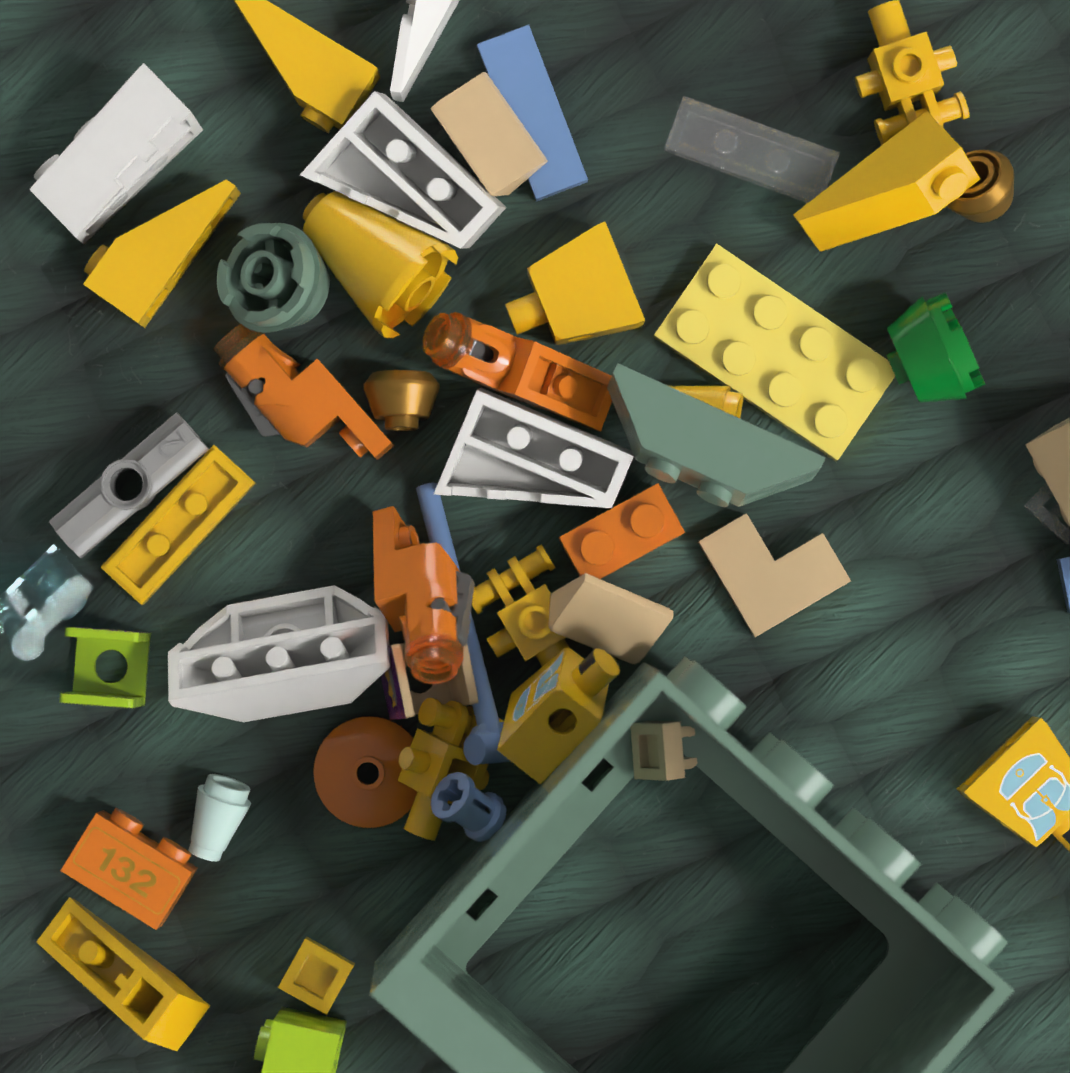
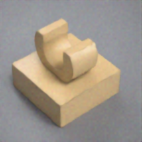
M644 721L633 723L630 726L634 779L664 781L685 778V769H691L697 765V758L683 756L682 738L694 736L695 729L693 727L681 726V721Z

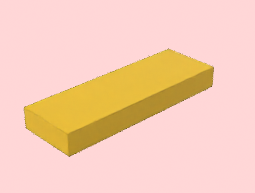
M213 445L107 559L101 568L137 602L144 605L250 491L256 482L216 445Z

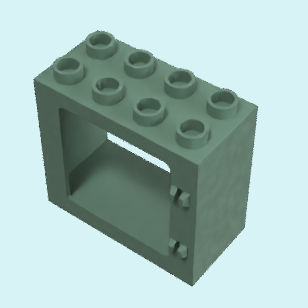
M684 656L666 677L644 662L635 670L605 704L602 719L595 729L541 784L537 781L507 813L501 828L490 839L481 842L379 956L374 964L370 995L458 1073H579L472 978L466 970V965L634 777L630 726L633 723L644 721H681V726L693 727L695 735L682 738L683 754L686 757L697 758L696 766L876 926L886 938L887 951L882 960L781 1073H941L1014 990L988 967L1008 942L956 895L953 897L937 882L916 903L901 887L918 869L921 863L869 817L865 818L853 807L834 828L813 809L834 785L782 739L778 740L770 732L749 753L726 732L747 707L695 661L691 662ZM604 758L613 767L608 768L601 775L590 791L581 782ZM488 887L497 896L491 898L478 913V917L475 920L466 911Z

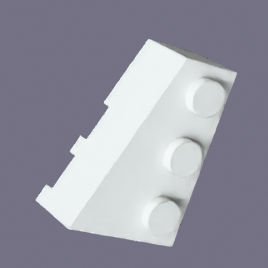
M143 63L99 113L78 130L74 140L60 156L58 154L52 156L40 166L34 174V178L37 181L29 190L80 242L85 244L203 129L192 112Z
M376 91L372 93L300 174L307 179L327 186L353 200L375 208L461 249L470 248L507 208L495 196L490 195L486 188L386 94Z
M479 388L472 400L434 494L612 508L634 455L631 450L486 389Z

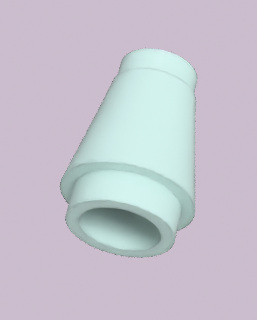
M209 774L205 785L198 786L191 843L188 849L191 854L208 861H220L223 851L226 850L251 806V802L247 799L250 792L249 786L241 781L219 774Z

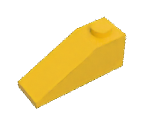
M233 0L298 105L304 108L300 116L326 133H329L333 126L340 130L363 105L380 78L378 68L267 0Z
M926 110L793 215L815 247L821 252L935 215L977 183L980 177L961 146Z
M226 179L115 238L109 248L104 244L101 245L85 266L84 272L89 276L83 285L146 328L241 193L234 184Z
M68 898L36 942L145 1041L178 1051L210 1008L207 1002L174 973L73 898Z

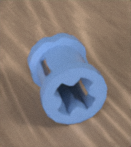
M454 772L447 775L436 786L432 795L431 808L434 815L442 821L458 823L472 840L481 842L490 839L501 828L505 820L506 806L503 804L502 798L495 793H483L475 788L474 781L464 773ZM448 800L453 802L451 806L448 805ZM486 807L490 810L489 814L485 812Z

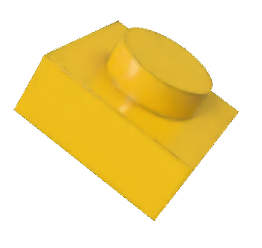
M306 936L278 988L327 1015L355 963Z

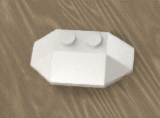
M335 585L227 605L201 625L184 644L179 643L168 651V701L173 707L239 722H249L350 704L390 668L388 621L381 610L376 607L372 608L361 599Z

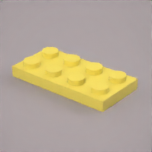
M718 244L712 249L653 336L724 386H730L733 392L743 394V399L834 461L839 460L895 378L889 360Z

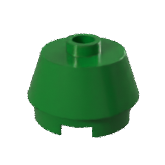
M946 292L928 300H924L923 296H921L887 328L896 350L886 354L899 385L910 381L919 403L967 399L965 393L986 385L965 333L951 309L953 307Z

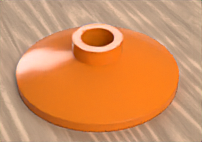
M359 717L336 727L322 742L314 763L315 787L325 807L341 821L362 828L385 826L403 817L412 808L417 791L398 781L402 770L399 766V755L405 747L411 746L414 738L397 723L380 717ZM366 762L376 765L379 771L378 779L371 784L362 782L358 777L359 766Z

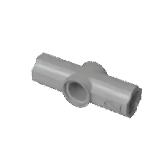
M176 412L121 460L109 464L98 480L49 520V523L66 545L79 558H83L136 511L149 506L156 494L206 453L209 448L191 426ZM127 470H136L143 481L142 491L135 499L124 501L116 492L117 478Z

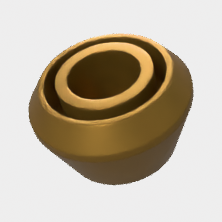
M975 150L968 152L966 156L980 177V180L968 188L959 198L948 204L947 207L973 222L984 223L995 220L1008 210L1013 201V166L1005 155L997 151Z
M416 370L378 371L372 373L364 383V391L374 418L385 420V429L393 431L417 430L418 420L429 418L440 390V384L431 373Z

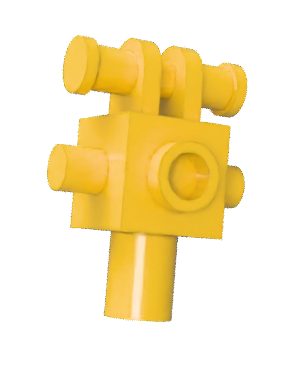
M899 0L889 1L868 10L879 47L873 49L868 58L871 72L856 76L855 84L861 98L879 92L885 111L897 107L900 114L882 120V118L874 120L876 133L881 145L926 110L942 127L943 123L958 118L962 120L969 118L968 106L961 91L954 93V97L939 102L935 98V94H938L944 86L941 72L957 66L952 47L949 45L933 51L927 31L911 36ZM920 100L922 109L915 111L912 102Z
M541 544L536 547L537 550L519 561L515 556L507 560L510 568L499 575L495 568L487 572L486 574L489 579L474 587L472 606L476 613L480 614L483 612L482 609L501 598L506 607L497 612L505 628L487 638L497 658L517 647L525 661L536 656L543 667L561 650L565 648L570 649L565 641L564 636L552 632L549 628L551 593L547 586L544 584L535 590L530 582L531 579L546 570L552 571L555 569L554 564ZM521 584L527 595L515 602L509 591Z
M427 698L422 702L418 716L421 724L429 727L434 726L433 732L417 728L411 746L405 747L399 755V766L402 770L398 781L417 791L404 829L419 837L435 841L442 824V820L434 815L431 808L432 795L436 786L447 775L461 772L474 781L475 788L483 790L488 784L489 773L486 770L488 764L472 765L464 755V742L472 728L477 726L473 707L462 706L460 702L449 701L444 705L437 699Z

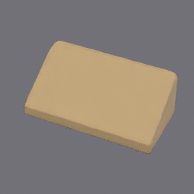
M482 72L440 99L431 107L440 124L492 196L511 194L548 162L486 72Z
M585 573L550 594L549 628L554 633L591 648L602 649L611 656L628 663L637 664L645 657L672 621L674 611Z

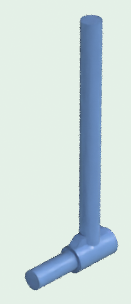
M437 483L420 485L416 488L429 542L439 543L459 569L441 496L434 494ZM470 612L471 622L467 645L479 703L472 704L477 726L472 728L464 742V755L472 765L511 762L497 751L504 722L499 721Z

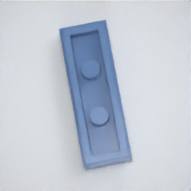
M523 26L477 44L487 74L548 160L545 165L528 178L536 202L587 183V175L530 26Z

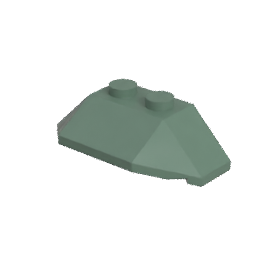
M617 363L607 386L635 460L646 465L645 471L651 476L667 483H676L678 479L698 488L696 493L699 497L717 506L727 507L731 503L740 507L812 481L826 458Z

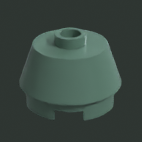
M259 223L242 230L238 236L243 238L233 248L228 260L221 259L218 265L217 289L223 304L228 305L232 315L240 324L256 332L269 333L303 325L312 320L326 302L330 279L328 269L310 238L299 228L286 223Z

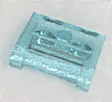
M55 544L0 596V632L8 635V646L15 657L20 660L30 661L39 657L45 646L44 636L61 619L65 621L74 617L83 608L87 601V594L93 589V586L72 561ZM31 605L33 609L25 616L24 609Z

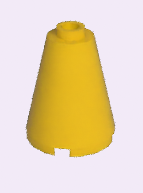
M333 191L328 195L325 193L317 195L310 201L303 212V219L305 220L303 232L310 238L321 258L372 327L384 338H395L400 335L393 328L404 320L411 326L416 324L436 303L452 278L444 272L448 259L457 265L458 256L456 251L447 243L375 208L353 200L340 192Z

